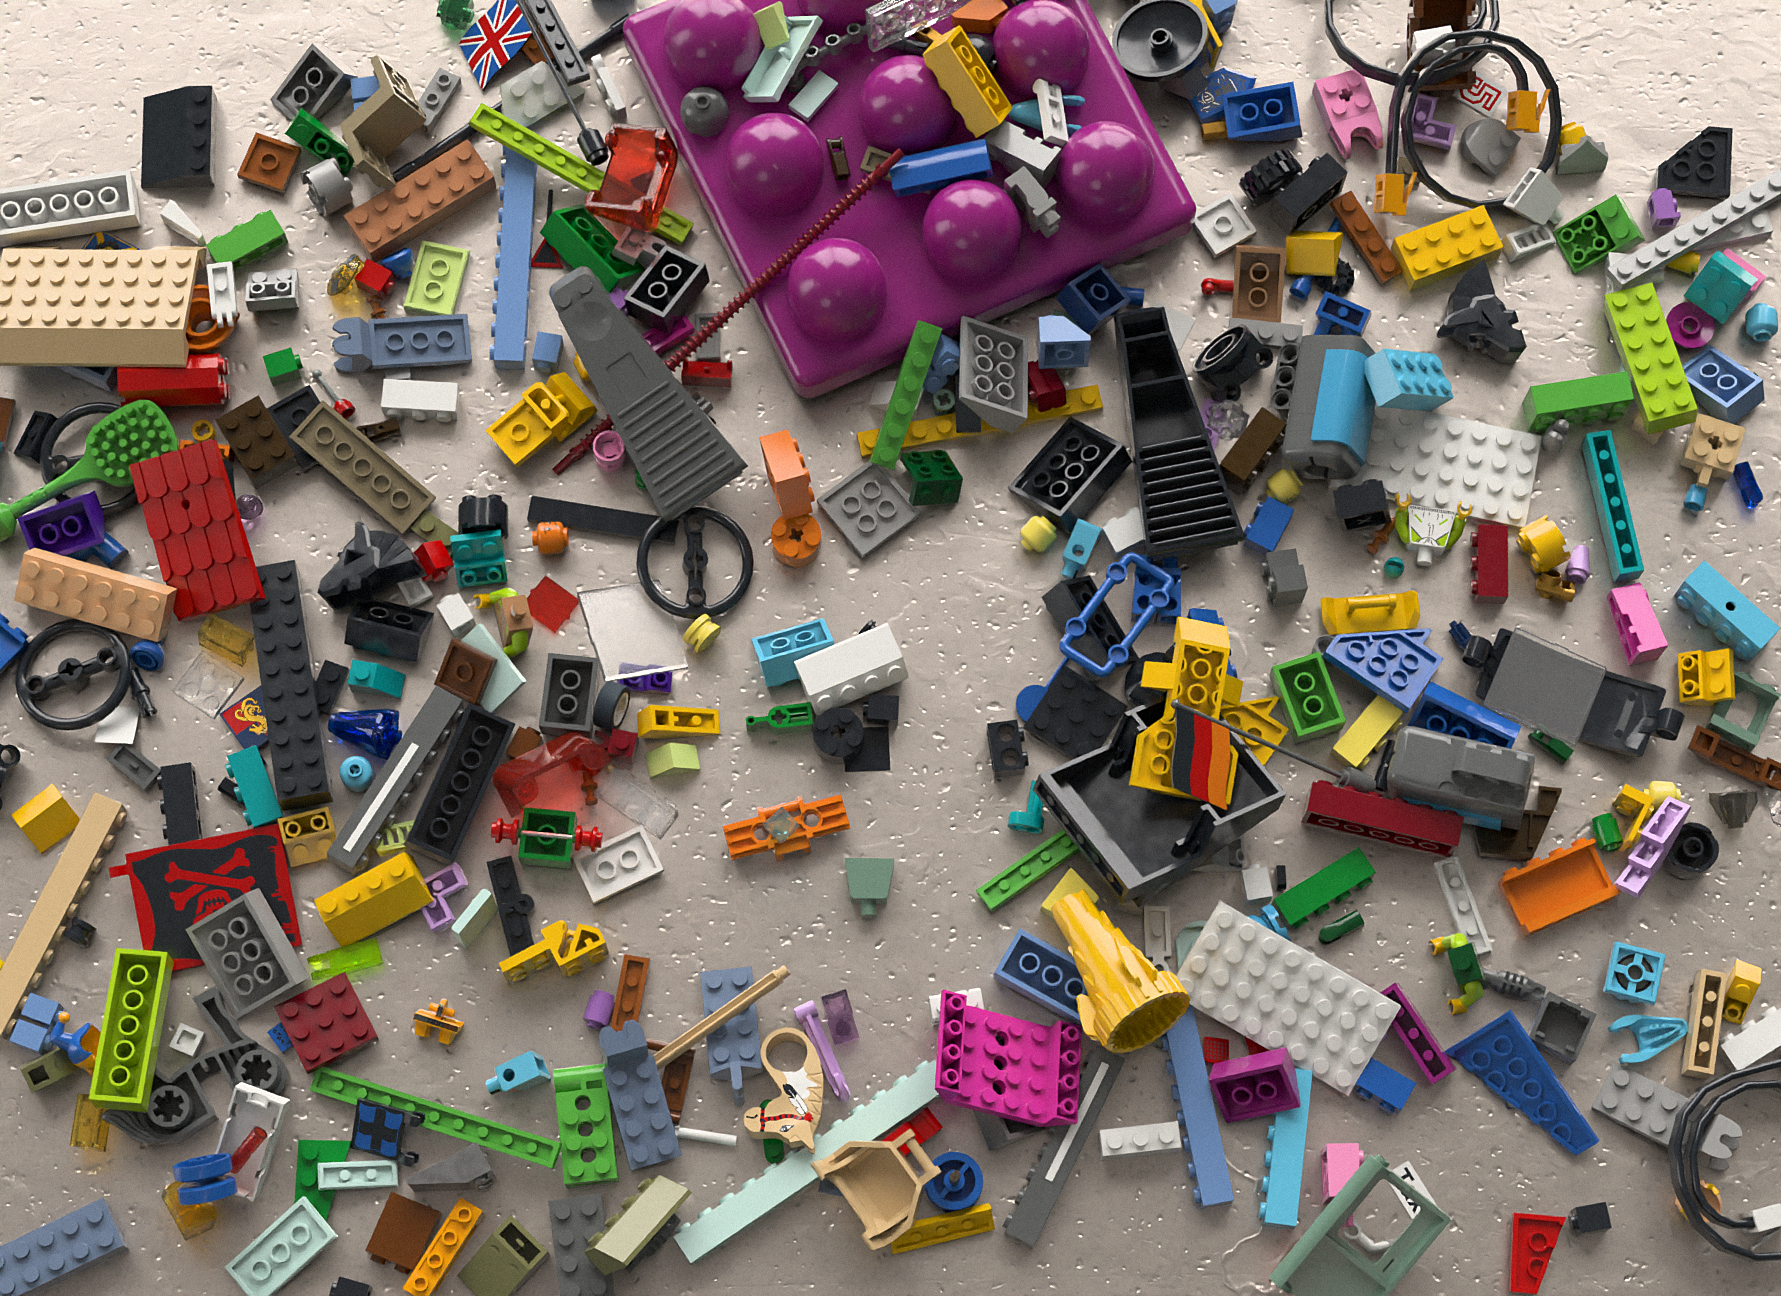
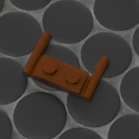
M646 1038L649 1050L660 1051L670 1044ZM695 1048L685 1051L668 1063L664 1069L661 1083L673 1124L679 1125L693 1067Z

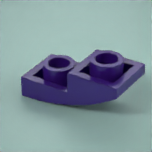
M620 664L618 667L617 683L628 686L630 692L670 694L673 669L652 665L640 667Z

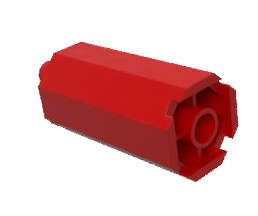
M219 353L188 355L186 367H118L119 397L124 396L125 402H120L121 407L138 400H149L158 407L224 405L225 400H230V386L226 385L225 375H229V361L225 360Z

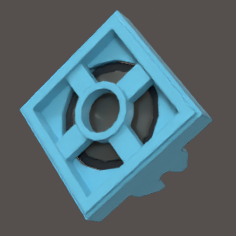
M1615 941L1603 992L1616 995V998L1619 1000H1629V1003L1642 1002L1655 1005L1666 954Z

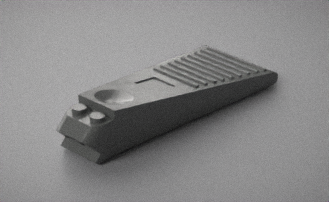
M585 266L576 268L551 286L549 295L558 312V316L665 522L670 519H676L744 473L742 470L748 467L747 463L618 307L600 279L596 277L590 268Z

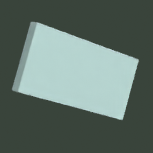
M302 1197L225 1266V1269L247 1296H273L338 1236L306 1197Z

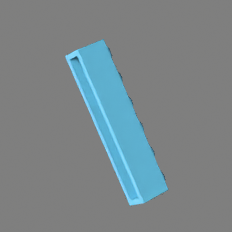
M1296 1068L1301 1105L1299 1108L1271 1114L1274 1115L1273 1125L1269 1124L1267 1131V1140L1271 1141L1270 1151L1266 1150L1264 1166H1268V1176H1263L1261 1192H1266L1265 1203L1260 1202L1259 1218H1263L1262 1226L1294 1230L1297 1226L1313 1073L1311 1070Z

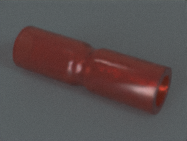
M254 1127L241 1146L231 1156L233 1163L231 1173L237 1174L250 1159L251 1154L267 1138V1133L263 1128Z

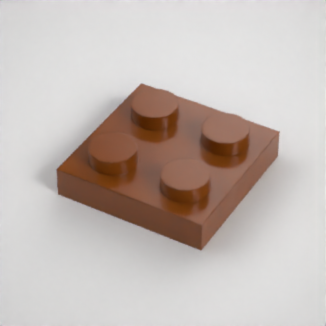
M256 132L237 176L245 181L284 194L302 153L301 147Z

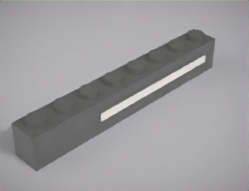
M436 685L327 851V857L330 862L353 875H356L359 869L363 870L369 861V853L373 848L376 849L383 839V830L393 825L397 817L395 813L400 806L404 807L411 795L409 793L414 785H419L424 776L423 770L427 764L431 765L438 754L436 750L441 743L445 744L451 735L450 729L453 724L459 723L464 713L462 699Z
M1098 1045L1095 1051L1089 1050L1083 1062L1087 1067L1083 1075L1080 1074L1078 1123L1075 1125L1051 1126L1049 1133L1053 1136L1049 1144L1043 1143L1037 1155L1041 1160L1037 1167L1032 1165L1026 1177V1180L1030 1181L1026 1191L1020 1189L1014 1202L1018 1207L1014 1214L1009 1212L1002 1226L1006 1228L1005 1236L1033 1250L1125 1062L1124 1058Z

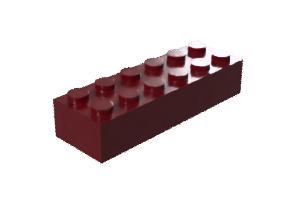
M1325 780L1313 781L1306 796L1301 823L1448 858L1453 855L1459 845L1464 817L1458 816L1457 812L1452 810L1441 812L1433 810V807L1427 804H1418L1416 806L1408 804L1407 800L1401 798H1393V800L1382 798L1383 795L1376 792L1360 793L1354 787L1343 786L1339 788L1332 786L1331 782Z

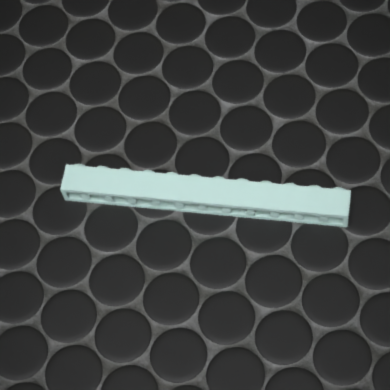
M926 1060L914 1069L916 1073L908 1078L904 1075L893 1083L894 1088L888 1092L881 1090L871 1098L873 1102L865 1107L863 1104L857 1106L850 1112L851 1117L845 1121L839 1119L828 1127L830 1131L823 1136L820 1134L813 1136L815 1154H811L806 1148L801 1151L798 1148L794 1149L785 1156L786 1161L780 1165L774 1163L763 1171L764 1176L758 1180L752 1178L741 1186L742 1191L736 1195L729 1193L719 1201L721 1205L712 1210L709 1207L697 1216L699 1220L690 1225L687 1222L675 1231L677 1235L673 1238L690 1265H695L820 1180L811 1167L813 1161L825 1159L851 1140L877 1141L939 1099L941 1096L935 1090L936 1061L933 1060L929 1063Z

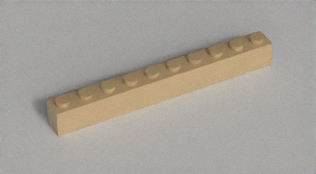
M94 792L1 968V1038L7 1040L9 1034L12 1035L18 1022L17 1019L25 1006L30 992L41 983L43 978L41 973L45 965H49L55 955L53 950L56 944L64 939L67 923L70 918L73 919L79 909L78 903L82 895L85 896L88 893L93 874L100 870L105 851L111 849L115 841L114 834L117 828H121L125 823L127 810L121 803Z

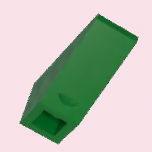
M300 108L287 126L285 134L323 161L335 158L340 166L339 172L346 176L354 163V159L347 151L349 147L320 121Z

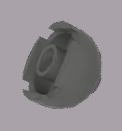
M707 86L697 87L689 91L683 98L680 109L685 128L688 132L698 134L701 137H710L721 132L725 128L730 114L727 100L721 92Z

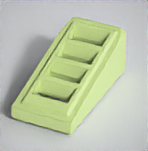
M414 820L396 823L390 828L386 827L383 830L382 835H387L389 845H384L382 839L380 845L376 848L380 857L411 849L403 845L405 839L402 830L407 829L409 833ZM397 832L399 843H394L392 833Z

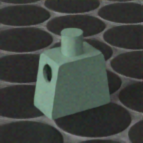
M845 858L851 903L861 904V917H876L877 904H887L894 869V858Z

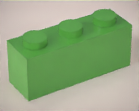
M269 210L258 213L245 224L236 225L223 236L218 235L214 237L206 246L215 263L231 261L235 272L288 243V240L273 212Z

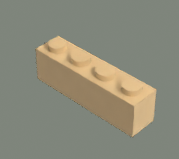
M1701 969L1695 974L1681 1075L1705 1080L1714 1075L1727 973Z

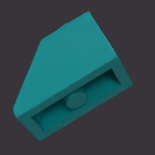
M352 660L347 684L351 692L401 700L406 675L378 663Z

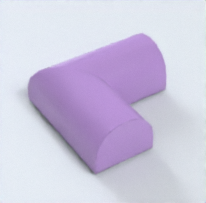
M1418 94L1411 120L1414 142L1450 150L1456 125L1433 120L1438 98Z
M456 862L424 878L434 902L421 908V911L432 932L442 931L456 922L445 897L468 886L467 878Z

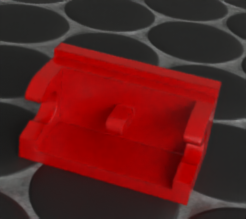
M686 358V362H682V385L732 387V360H727V363L688 361V358Z

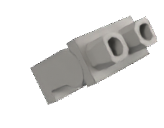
M1025 166L1005 179L1003 190L1024 213V219L1030 224V229L1034 233L1040 230L1046 238H1049L1059 230L1057 224L1061 217L1055 211L1057 202L1052 197L1048 199L1045 190Z

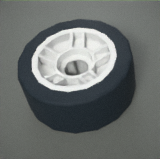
M610 680L604 684L597 697L593 711V723L595 726L609 731L620 727L630 701V688L628 686Z

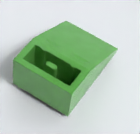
M1617 194L1553 231L1575 274L1604 262L1609 252L1625 253L1645 241L1624 200Z

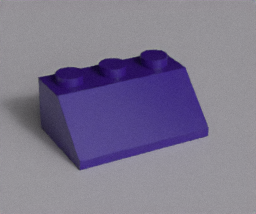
M95 490L17 518L29 550L38 548L64 556L104 542V512Z

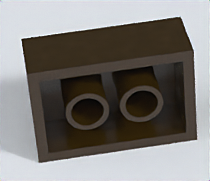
M259 395L215 419L221 433L231 446L255 489L260 488L299 465L295 454Z
M1261 407L1219 465L1227 488L1239 497L1244 490L1249 492L1256 481L1257 474L1259 472L1262 473L1266 469L1273 453L1276 454L1283 445L1284 430L1287 423L1264 407Z

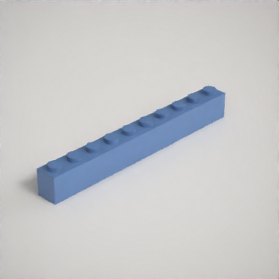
M503 145L502 150L503 156H506V163L501 165V178H505V184L500 186V200H503V208H499L498 222L502 223V231H497V246H501L500 254H496L495 266L499 268V276L494 277V291H498L497 299H493L492 306L493 314H496V322L491 323V337H495V343L490 345V360H494L496 369L525 370L538 164Z

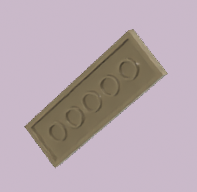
M324 400L289 436L293 442L402 535L407 532L424 510L436 499V496Z

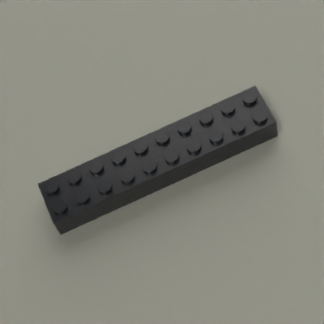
M295 560L257 566L256 569L266 599L250 603L277 800L282 811L333 802L300 572Z

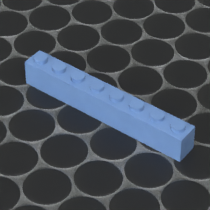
M1189 1005L1186 1013L1170 1030L1160 1037L1162 1049L1168 1051L1169 1060H1166V1069L1168 1075H1173L1175 1084L1171 1085L1173 1100H1178L1180 1110L1176 1111L1179 1126L1184 1127L1185 1136H1182L1183 1149L1185 1152L1189 1151L1191 1162H1187L1190 1178L1194 1177L1196 1187L1193 1188L1195 1203H1200L1201 1209L1232 1204L1234 1196L1193 1006Z

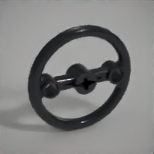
M108 402L86 403L67 411L55 421L44 438L40 453V470L45 484L64 474L84 456L82 454L72 457L64 455L52 457L55 443L64 429L72 422L87 415L111 414L121 408L120 405ZM62 461H66L67 467L63 471H57V465ZM135 487L123 498L115 502L102 504L104 516L119 513L138 501ZM63 492L54 498L58 502H62L71 497Z
M693 506L674 520L670 519L665 522L662 516H660L648 527L638 547L636 564L640 583L646 594L656 605L672 615L687 619H698L704 614H707L709 617L717 616L729 610L741 599L750 584L754 560L752 548L746 534L733 519L712 508ZM677 520L684 521V532L687 536V551L684 553L682 569L688 576V591L685 605L677 604L665 597L654 585L648 570V553L654 538L663 528ZM705 520H711L729 531L739 545L743 562L742 573L736 587L727 597L712 605L706 604V591L703 589V574L708 563V555L702 549V534ZM694 522L699 524L701 528L699 530H691L688 524ZM694 544L696 545L695 559H697V563H698V566H697V569H696V581H695V574H694V572H695V566L693 565V561H692L693 556H694ZM692 594H698L701 596L702 601L696 603L691 601L689 597Z
M67 619L57 622L37 634L23 651L17 665L15 678L18 698L27 713L46 727L69 731L92 726L110 715L125 697L132 677L130 652L125 642L113 629L78 619ZM78 630L91 631L105 637L113 645L112 648L104 647L100 649L96 657L82 663L76 658H67L59 664L58 672L44 678L39 675L28 678L31 663L38 651L47 642L63 633ZM113 657L109 663H105L108 658ZM120 669L118 682L110 697L100 707L86 715L75 718H58L43 712L35 704L36 700H46L50 696L51 691L66 685L72 690H81L89 683L90 676L104 670L108 673H114ZM42 685L38 691H35L37 686Z

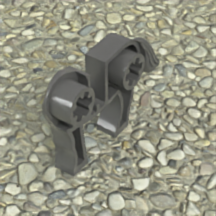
M216 986L192 999L220 1036L224 1046L197 1057L176 1071L170 1078L162 1074L156 1065L148 1112L108 1109L101 1115L104 1122L119 1128L132 1139L143 1143L178 1144L219 1119L201 1082L223 1071L232 1091H234L236 1085L243 1082L276 1095L282 1092L287 1079V1071L283 1061L241 1031L238 1022L227 1012L223 997Z

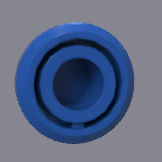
M403 248L383 258L380 264L392 271L393 275H397L398 279L405 278L412 274L410 269L414 259L413 252L410 248Z
M145 639L137 642L130 650L131 659L137 666L149 671L162 668L165 655L161 640L155 642Z

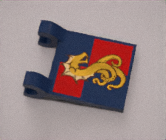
M261 686L219 714L244 749L254 745L259 749L269 742ZM261 755V758H262V760H263V763L266 764V761L263 759V757H262V755Z

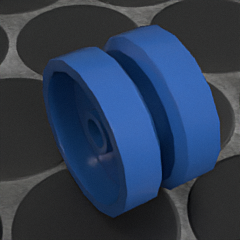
M229 1153L200 1156L179 1162L172 1167L175 1180L185 1183L177 1190L179 1203L182 1205L211 1202L231 1196L238 1191L235 1177L225 1175L233 1169L232 1158Z

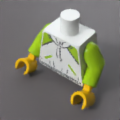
M1397 493L1395 495V502L1399 507L1396 508L1395 529L1401 541L1407 544V550L1418 552L1417 564L1430 566L1432 565L1433 555H1442L1445 549H1451L1462 536L1467 521L1465 517L1471 514L1472 504H1470L1468 511L1463 512L1460 510L1462 501H1460L1457 505L1458 515L1455 516L1456 511L1410 505L1412 500L1408 493L1406 495L1407 500L1401 503L1399 502L1400 495Z

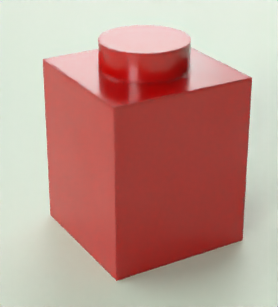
M366 259L354 278L357 288L371 295H377L378 299L382 301L386 294L390 295L395 287L393 272L369 259Z
M442 540L422 543L414 551V554L422 562L421 564L428 575L421 577L423 582L443 580L448 576L447 572L454 566Z

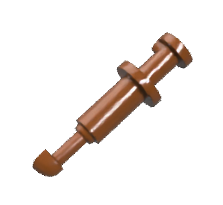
M373 295L367 298V303L371 304L374 311L370 314L371 317L385 319L387 311L386 308H380L377 302L379 300L378 296Z
M1395 517L1391 518L1392 522L1386 523L1380 531L1376 530L1374 532L1375 540L1372 544L1369 543L1366 546L1371 553L1376 554L1381 543L1387 544L1389 542L1388 536L1395 529Z
M581 748L580 752L584 764L581 766L584 781L581 785V790L587 794L585 805L592 806L598 803L597 798L594 797V790L598 788V784L593 780L592 766L588 763V750Z

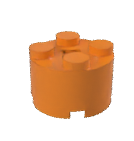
M809 514L787 520L780 516L773 524L771 531L772 551L780 563L793 566L794 568L805 567L814 562L821 549V529L817 521ZM794 537H796L797 539L800 538L801 541L797 542L795 539L792 540V538H794Z

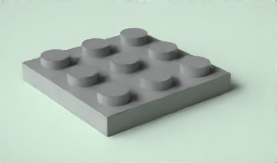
M869 461L817 499V504L862 559L922 514L917 506L911 505L909 496L887 469Z

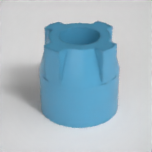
M1692 484L1686 494L1684 507L1692 511H1702L1706 501L1707 488Z

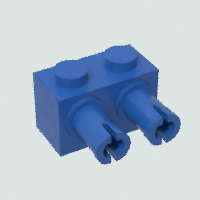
M1325 291L1315 313L1319 323L1313 335H1329L1332 327L1338 326L1342 330L1340 335H1359L1362 337L1371 318V310Z

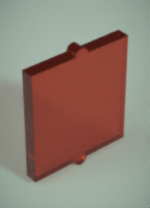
M546 575L535 589L530 590L531 594L527 597L530 615L554 633H556L566 619H570V614L580 603L577 597Z

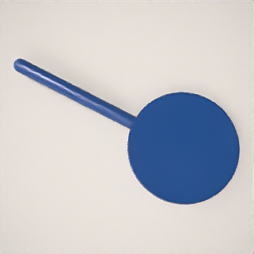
M1064 657L1045 687L1030 685L1018 694L1016 710L1022 720L1028 721L1063 666L1068 662V657Z

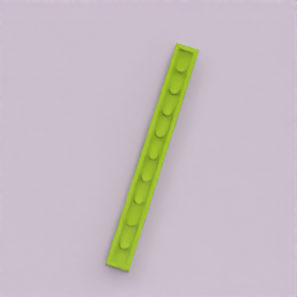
M482 102L469 121V126L680 246L694 225L688 219Z

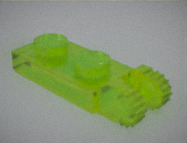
M377 937L307 958L309 965H316L329 961L330 968L312 972V980L331 976L335 977L344 972L349 974L384 964Z

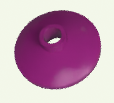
M1684 302L1676 305L1670 310L1666 318L1673 341L1681 347L1689 349L1702 347L1710 341L1714 334L1715 324L1713 317L1693 302ZM1684 326H1689L1692 331H1687Z

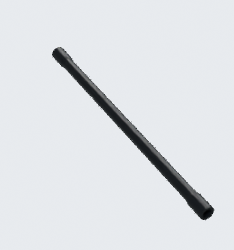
M626 14L611 24L608 29L578 48L577 50L581 58L584 60L613 39L623 35L624 22L630 15ZM554 64L556 70L560 72L557 65ZM502 100L491 107L501 114ZM467 123L413 161L407 162L391 173L396 183L448 152L478 130L472 128Z

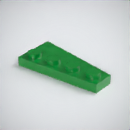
M298 1140L294 1204L302 1197H306L326 1222L328 1221L329 1212L337 1190L318 1191L317 1164L345 1162L348 1151H350L351 1141Z

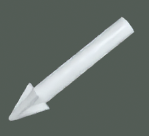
M674 1125L677 1140L678 1138L731 1146L736 1145L737 1136L680 1128V1125Z

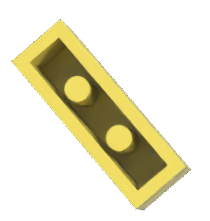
M1378 695L1336 743L1330 755L1344 767L1351 766L1355 769L1360 768L1363 770L1371 760L1369 757L1370 753L1374 749L1378 752L1386 743L1387 739L1384 737L1389 731L1394 733L1403 723L1400 719L1403 711Z

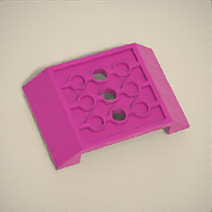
M944 989L941 991L935 1090L947 1104L1038 1127L1075 1125L1078 1123L1082 1026L1059 1020L1049 1027L966 1005L967 995ZM996 1035L1003 1038L1004 1046L998 1044L995 1039ZM994 1059L1002 1063L1003 1070L997 1069L994 1065ZM993 1083L1000 1086L1001 1095L996 1094L993 1090Z

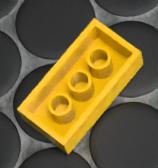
M960 25L936 38L922 54L926 66L933 70L938 78L939 86L947 92L951 98L952 106L956 111L960 112L964 118L965 126L970 132H973L976 138L1000 125L1012 110V105Z
M1484 205L1398 236L1394 238L1390 250L1403 270L1402 275L1409 290L1413 291L1469 270L1483 260L1487 263L1498 259L1503 250V245Z

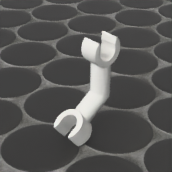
M1355 1222L1353 1223L1358 1231L1357 1235L1351 1236L1348 1232L1344 1231L1347 1239L1355 1240L1370 1254L1386 1252L1396 1240L1391 1239L1373 1243L1362 1233L1360 1225Z

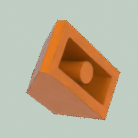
M972 0L952 13V28L960 25L965 32L990 34L996 30L1000 20L1008 12V7L1002 0Z

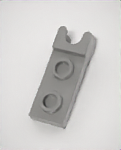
M440 67L419 99L420 106L427 119L424 122L426 135L431 134L438 118L461 83V77Z

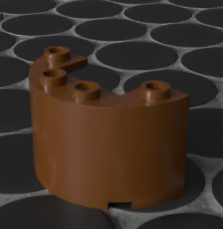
M1410 0L1409 7H1413V13H1408L1407 62L1413 55L1411 48L1414 32L1450 25L1452 32L1465 31L1471 26V22H1468V16H1472V11H1475L1476 0ZM1471 52L1462 53L1461 60L1465 59ZM1449 59L1448 61L1444 62L1435 69L1450 65L1461 60ZM1418 63L1413 71H1422L1426 64L1419 65ZM1471 68L1467 73L1445 81L1423 85L1420 90L1472 89V84H1476V70Z

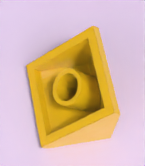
M1300 230L1292 232L1286 237L1287 274L1335 276L1343 232Z
M53 784L11 814L41 854L73 832L80 821V818Z

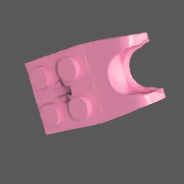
M1353 69L1315 80L1312 95L1327 134L1331 136L1341 156L1344 159L1351 158V139L1356 136L1366 138L1376 150L1382 149L1383 134L1379 116L1365 77Z

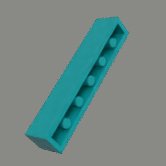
M1611 430L1587 433L1581 442L1613 581L1617 583L1639 579L1644 571V566Z

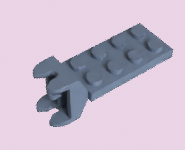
M467 314L369 319L368 323L360 317L338 320L333 325L334 331L339 334H348L339 336L332 342V347H334L338 354L348 356L334 362V367L341 372H363L371 365L372 369L472 363Z
M635 1020L625 1021L622 1031L618 1032L610 1026L603 1027L599 1033L598 1041L602 1058L607 1067L603 1068L602 1071L630 1170L682 1156L653 1054L648 1055V1046L643 1029Z

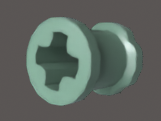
M947 389L938 390L933 397L932 408L935 415L952 414L955 408L954 394ZM944 401L948 402V403H946L944 406H941V405H940V404H942Z

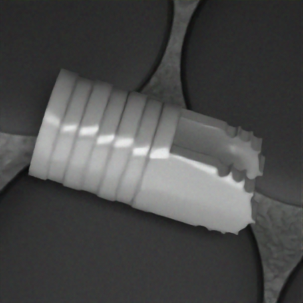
M1557 420L1553 426L1546 430L1541 446L1547 453L1556 454L1562 450L1568 438L1569 423L1566 420Z

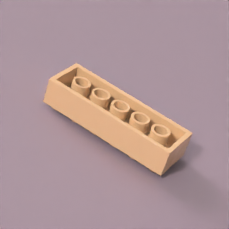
M33 548L23 554L14 601L159 642L168 634L177 588Z

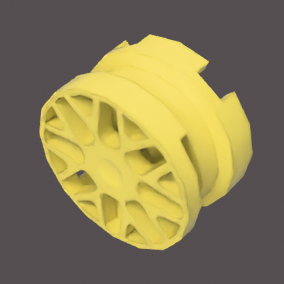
M704 614L687 629L682 639L686 644H691L695 647L696 653H701L717 638L721 627L715 623L713 624L711 618Z

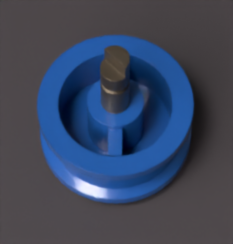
M960 1152L944 1153L933 1160L934 1166L938 1165L942 1172L926 1184L925 1191L930 1202L939 1210L947 1213L972 1207L978 1201L983 1187V1174L977 1162L970 1156Z

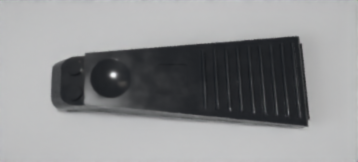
M1149 307L1115 315L1114 327L1146 559H1154L1156 561L1238 545V542L1245 541V535L1170 332L1165 308Z

